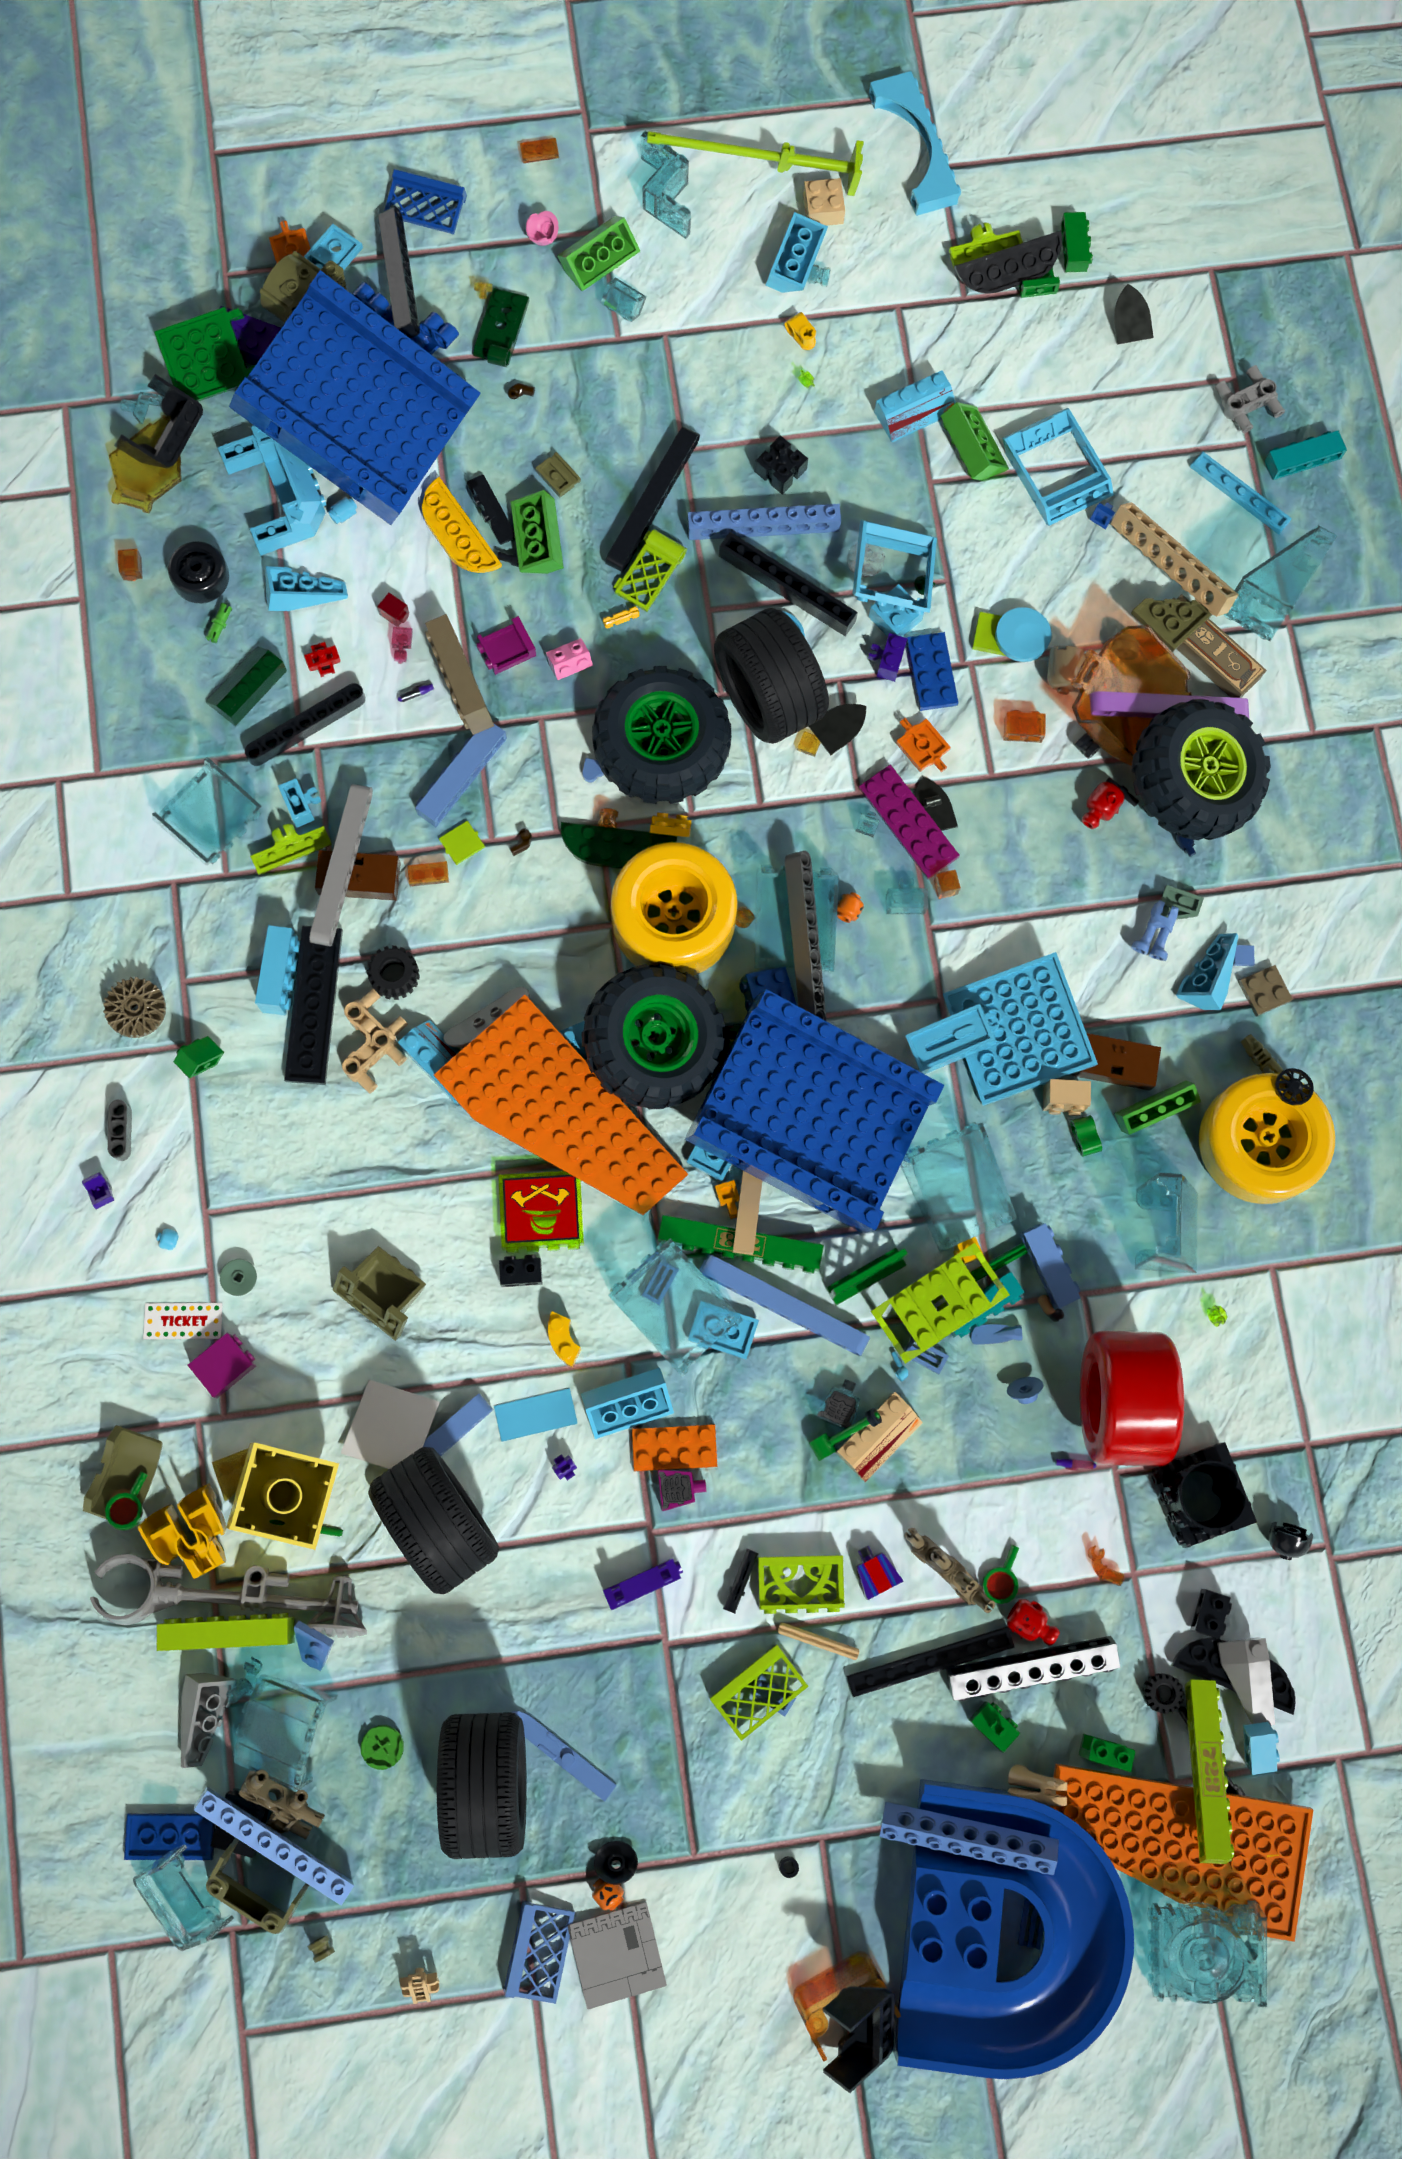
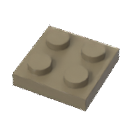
M1276 965L1243 978L1238 982L1256 1017L1293 1000Z

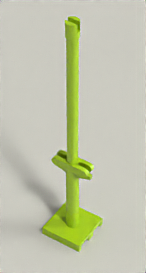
M648 131L647 143L664 144L777 161V171L780 173L788 171L792 165L848 173L847 195L850 196L855 195L862 175L860 167L863 161L861 151L864 141L859 140L856 141L849 162L795 153L794 146H791L788 142H784L781 152L664 135Z

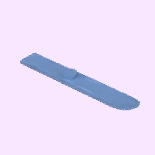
M512 1711V1713H515L522 1719L526 1739L603 1801H606L617 1786L533 1717L524 1712Z

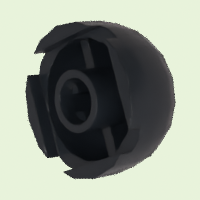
M1273 1522L1269 1531V1542L1273 1550L1279 1553V1557L1285 1560H1292V1558H1299L1309 1551L1313 1534L1307 1535V1530L1297 1525L1283 1522V1526H1277V1522Z

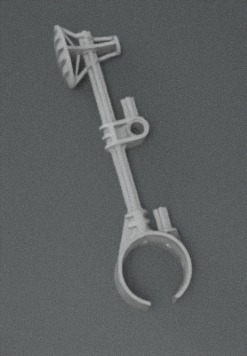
M129 1554L117 1555L107 1559L94 1572L102 1579L109 1570L118 1565L136 1564L142 1567L150 1577L151 1586L146 1601L131 1614L125 1616L111 1615L101 1607L97 1597H90L91 1603L98 1613L108 1621L119 1625L135 1624L144 1620L150 1614L178 1605L181 1601L238 1605L241 1610H245L247 1607L250 1608V1611H254L255 1608L263 1611L267 1607L319 1611L306 1624L309 1628L326 1634L328 1637L337 1635L338 1638H345L348 1635L349 1638H354L367 1634L366 1628L357 1616L359 1602L352 1601V1579L348 1576L341 1577L338 1575L333 1577L328 1598L320 1599L269 1595L267 1593L268 1586L288 1587L290 1574L269 1573V1568H262L260 1566H252L246 1571L241 1592L184 1588L181 1583L172 1585V1582L163 1585V1582H160L161 1577L181 1579L183 1566L165 1565L156 1559H144ZM258 1573L262 1575L260 1582H251L253 1575ZM339 1583L338 1598L333 1600L331 1598L335 1585ZM344 1584H348L349 1601L343 1600ZM324 1612L335 1613L334 1616L316 1621ZM341 1614H353L359 1625L342 1617ZM334 1619L333 1625L318 1624ZM340 1619L355 1627L341 1626Z

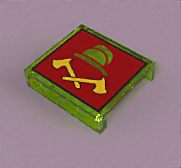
M565 1171L498 1175L501 1248L503 1251H506L508 1254L519 1253V1250L527 1249V1252H539V1248H547V1251H558L560 1247H568V1250H578L580 1246H584L581 1180Z

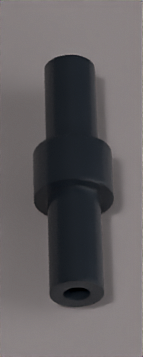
M498 552L497 558L499 560L519 567L517 554L509 555Z
M1109 777L1105 781L1119 787L1124 793L1125 800L1134 807L1140 802L1128 792L1129 790L1125 786H1120L1112 778Z

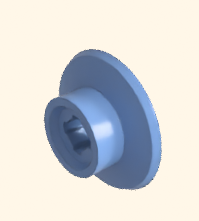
M1023 1377L1009 1384L1007 1394L1011 1398L1018 1400L1021 1404H1030L1037 1400L1038 1394L1043 1389V1382L1035 1377Z

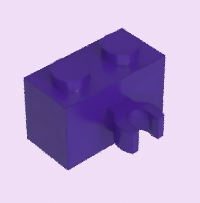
M889 633L885 649H881L877 644H872L871 650L876 651L877 654L869 653L868 659L872 661L881 660L877 677L895 682L908 638Z

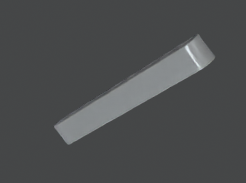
M352 784L350 787L311 928L310 943L332 946L372 800V787Z

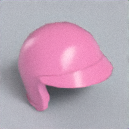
M543 211L539 214L534 213L530 215L526 222L527 236L533 243L539 246L550 245L558 235V220L550 211Z

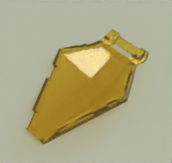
M162 415L153 425L149 423L132 436L130 440L138 445L148 444L155 448L171 418ZM118 448L109 454L116 483V489L111 498V502L119 505L121 503L141 509L149 514L153 503L182 481L181 454L171 468L141 463Z

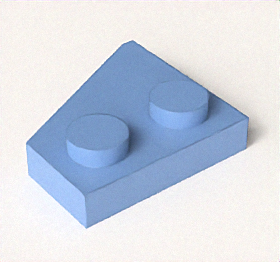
M298 1620L294 1626V1632L301 1659L308 1666L321 1671L326 1663L334 1640L313 1628H309L308 1625Z

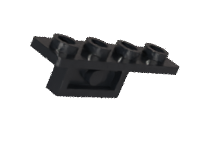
M482 474L467 481L476 507H480L484 522H488L499 544L502 545L515 539V532L485 476Z

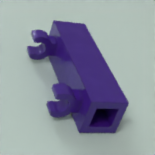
M670 1559L603 1590L610 1609L614 1610L681 1579L680 1574L683 1573L679 1561L674 1562L673 1559Z

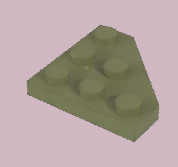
M1145 598L1131 612L1172 653L1212 616L1208 609L1196 600L1184 602L1180 601V599H1164V601L1153 600V598Z

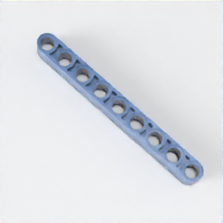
M707 1254L698 1271L704 1277L853 1354L862 1356L870 1340V1337L861 1331L713 1255Z

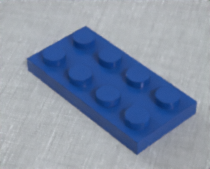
M945 632L907 637L919 710L924 711L958 706Z

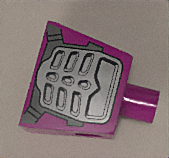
M658 1470L662 1511L694 1503V1493L707 1492L705 1479L693 1481L692 1472Z

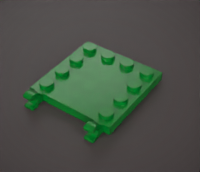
M223 307L154 331L173 386L199 402L238 388L244 378L249 376L256 365L247 368L231 321L244 318L242 310L237 308L228 312Z

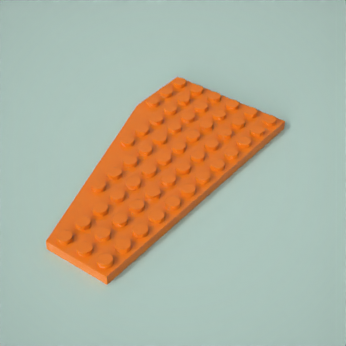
M523 995L434 1074V1077L474 1121L641 1215L647 1213L688 1175L622 1100L614 1094H609L600 1085V1080L595 1073H591L583 1057L526 995Z
M1055 1764L1053 1778L1067 1782V1791H1056V1794L1066 1796L1067 1805L1049 1807L1063 1813L1088 1832L1101 1846L1117 1870L1147 1884L1165 1896L1206 1916L1230 1931L1295 1942L1314 1811L1311 1807L1226 1793V1798L1230 1801L1228 1820L1232 1824L1230 1842L1234 1846V1857L1227 1864L1200 1863L1193 1787ZM1266 1855H1278V1856L1267 1857Z

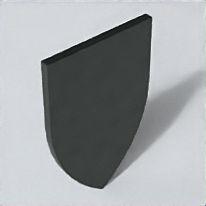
M1127 284L1122 290L1115 305L1114 324L1117 345L1154 338L1148 304L1142 294L1130 284Z
M861 704L836 706L828 710L821 720L809 726L830 756L858 735L865 721L867 706Z
M923 777L915 790L914 796L941 831L958 827L953 807L947 794L935 782Z

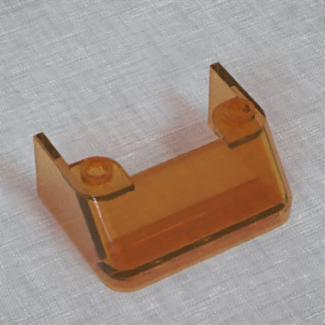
M858 1951L802 1983L793 1992L794 2003L823 2062L827 2060V2057L818 2039L828 2029V2020L823 2012V2008L837 1997L843 1988L849 1986L886 1988L870 1955L864 1951ZM895 2005V2015L899 2018L901 2015Z

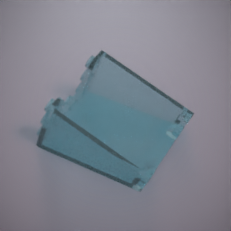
M1318 525L1244 575L1234 590L1239 594L1229 612L1223 615L1227 619L1241 624L1244 629L1258 634L1260 638L1271 641L1286 615L1292 611L1337 535Z
M761 865V868L756 870L754 969H764V967L795 968L785 866H781L780 869H774L773 865ZM820 867V871L812 870L821 966L824 971L834 972L839 875L830 867Z
M970 1123L961 1132L954 1130L947 1133L946 1138L942 1140L935 1138L928 1141V1145L920 1148V1146L913 1147L908 1150L901 1163V1168L940 1253L992 1229L1008 1225L1017 1219L983 1123Z
M1158 1173L1136 1189V1202L1140 1208L1145 1210L1176 1212V1236L1166 1237L1165 1246H1157L1156 1250L1143 1249L1139 1251L1135 1257V1269L1197 1273L1198 1192L1182 1174Z
M670 1238L668 1241L663 1240L656 1247L657 1251L655 1253L645 1256L641 1261L642 1264L637 1269H631L621 1284L619 1282L610 1289L611 1293L608 1296L680 1376L683 1377L689 1371V1366L694 1364L700 1355L725 1332L728 1333L732 1326L736 1328L743 1320Z

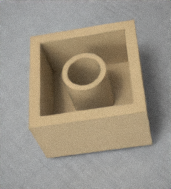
M841 178L804 181L803 199L806 217L826 226L843 224L845 205Z
M1050 1079L1043 1087V1111H1048V1114L1058 1115L1061 1112H1068V1115L1079 1116L1091 1105V1081Z

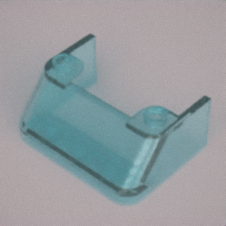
M185 1844L169 1851L133 1878L136 1889L173 1945L180 1951L208 1942L234 1919L232 1915L221 1918L220 1911L214 1906L207 1905L204 1907L181 1873L185 1861L181 1853L187 1849Z

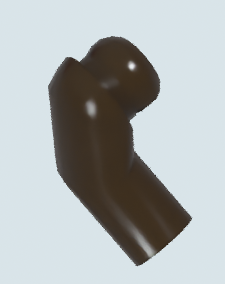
M517 383L509 388L508 397L510 399H517L522 395L533 397L535 387Z
M521 829L519 831V842L509 847L513 856L530 847L532 835L528 829Z

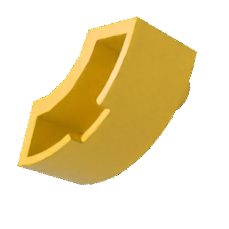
M552 1311L548 1321V1336L551 1346L559 1359L573 1368L580 1354L581 1347L575 1344L570 1336L571 1320Z

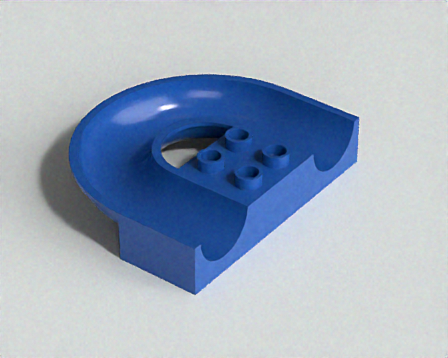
M920 1779L917 1809L1059 1839L1058 1862L1054 1875L914 1845L894 2044V2056L897 2066L992 2079L1025 2078L1056 2069L1085 2051L1102 2034L1117 2012L1126 1992L1134 1956V1929L1132 1913L1123 1883L1113 1863L1101 1846L1080 1825L1063 1813L1040 1802L1012 1796L1006 1790ZM1005 1888L1022 1894L1035 1906L1043 1923L1044 1944L1038 1961L1029 1972L1015 1980L996 1982Z

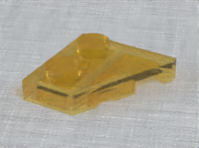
M248 1449L212 1462L224 1501L230 1500L237 1491Z

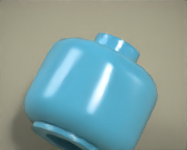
M164 1229L162 1233H158L156 1239L159 1241L158 1246L166 1250H173L178 1241V1232Z

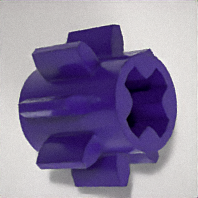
M561 1454L554 1459L556 1464L552 1466V1469L560 1480L565 1477L568 1481L575 1476L573 1471L577 1469V1466L569 1455L564 1458Z

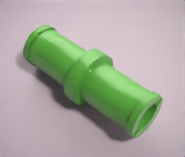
M221 603L215 618H212V625L205 637L208 641L211 639V642L217 643L222 629L226 628L227 618L232 611L230 606L226 607L227 604Z

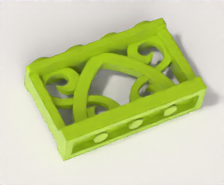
M843 1555L758 1557L759 1609L764 1610V1614H777L776 1609H785V1613H798V1609H806V1613H819V1608H827V1612H840V1608H845ZM832 1564H837V1583L828 1580ZM798 1565H803L807 1577L817 1582L814 1588L802 1598L785 1585V1582L792 1580L796 1575ZM764 1566H769L774 1581L764 1586ZM786 1567L791 1570V1574L788 1577L782 1579L780 1576L785 1575L783 1573V1569ZM817 1567L819 1570L817 1575H821V1577L813 1576L810 1572L811 1568ZM825 1584H829L836 1589L837 1596L833 1601H825L823 1598L825 1593L831 1595L828 1589L823 1588ZM777 1585L779 1589H776L772 1596L778 1594L780 1599L778 1602L772 1603L767 1600L766 1592L770 1587ZM786 1596L796 1604H784ZM816 1596L817 1600L820 1602L815 1604H807Z

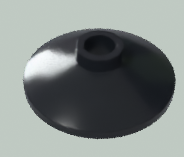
M611 1841L604 1844L597 1851L594 1859L595 1871L599 1878L613 1885L629 1881L634 1876L638 1866L636 1852L629 1844L622 1841ZM615 1863H618L620 1865V1867L616 1869L612 1866Z

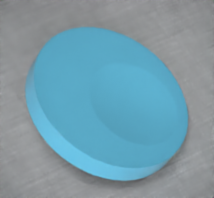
M1026 607L1014 608L1006 612L1000 618L995 631L996 643L1001 652L1008 658L1019 662H1029L1041 657L1047 650L1052 636L1051 627L1047 619L1038 611Z

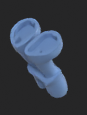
M1161 900L1155 903L1151 909V917L1147 923L1144 935L1140 940L1134 941L1131 948L1138 953L1147 955L1157 928H1160L1149 957L1166 961L1168 953L1164 950L1169 933H1172L1179 908L1172 906L1168 917L1162 916L1161 913L1163 912L1165 902Z

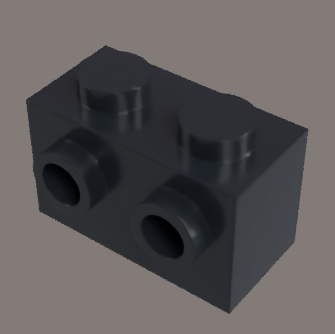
M525 1255L524 1259H516V1256H506L504 1260H499L501 1287L543 1285L542 1260L537 1258V1255ZM529 1268H534V1271L528 1272ZM509 1269H514L512 1273H508Z
M1201 1589L1190 1630L1220 1639V1636H1223L1226 1630L1225 1617L1231 1611V1597L1207 1589Z

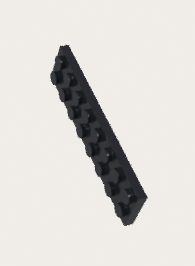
M302 926L284 1081L326 1085L343 930L337 928L332 946L310 943L312 926Z

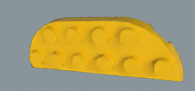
M440 477L436 478L425 491L422 512L426 525L447 555L456 565L470 572L486 573L501 568V562Z

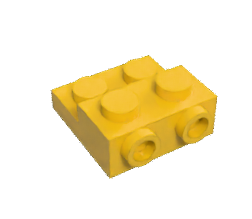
M657 812V816H652L650 833L690 837L692 820H688V816L676 815V818L668 817V813Z

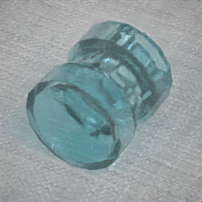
M813 264L809 283H819L821 286L827 287L831 268H820L819 265Z

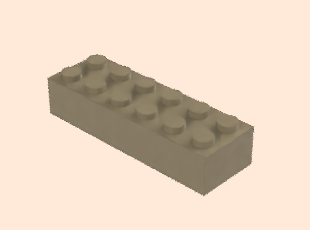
M447 614L426 622L428 630L425 631V634L432 646L431 649L438 661V666L444 675V680L451 692L450 695L454 704H456L458 714L466 730L470 728L472 734L475 735L493 727L492 718Z

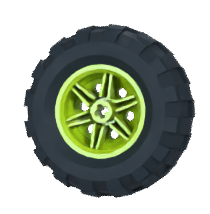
M1192 699L1188 702H1179L1160 712L1150 720L1148 727L1142 731L1135 748L1137 752L1133 755L1131 771L1136 776V780L1133 782L1136 796L1141 795L1145 803L1142 808L1148 816L1155 817L1159 821L1158 825L1170 833L1177 832L1179 836L1193 840H1212L1223 837L1242 828L1247 821L1251 820L1261 807L1262 799L1265 798L1268 791L1270 779L1267 778V773L1271 768L1270 756H1265L1262 747L1266 743L1261 733L1256 734L1251 728L1253 722L1246 715L1236 714L1234 707L1221 702L1214 703V701L1206 699Z

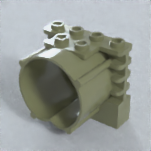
M294 251L292 254L282 258L269 273L263 288L259 291L261 294V305L285 323L306 294L310 283L320 270L347 290L345 276L343 275L344 270L333 261H328L320 269Z

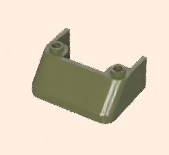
M235 1838L222 1854L206 1883L207 1891L210 1895L266 1931L280 1934L288 1925L309 1884L305 1883L286 1913L222 1873L239 1842V1839Z

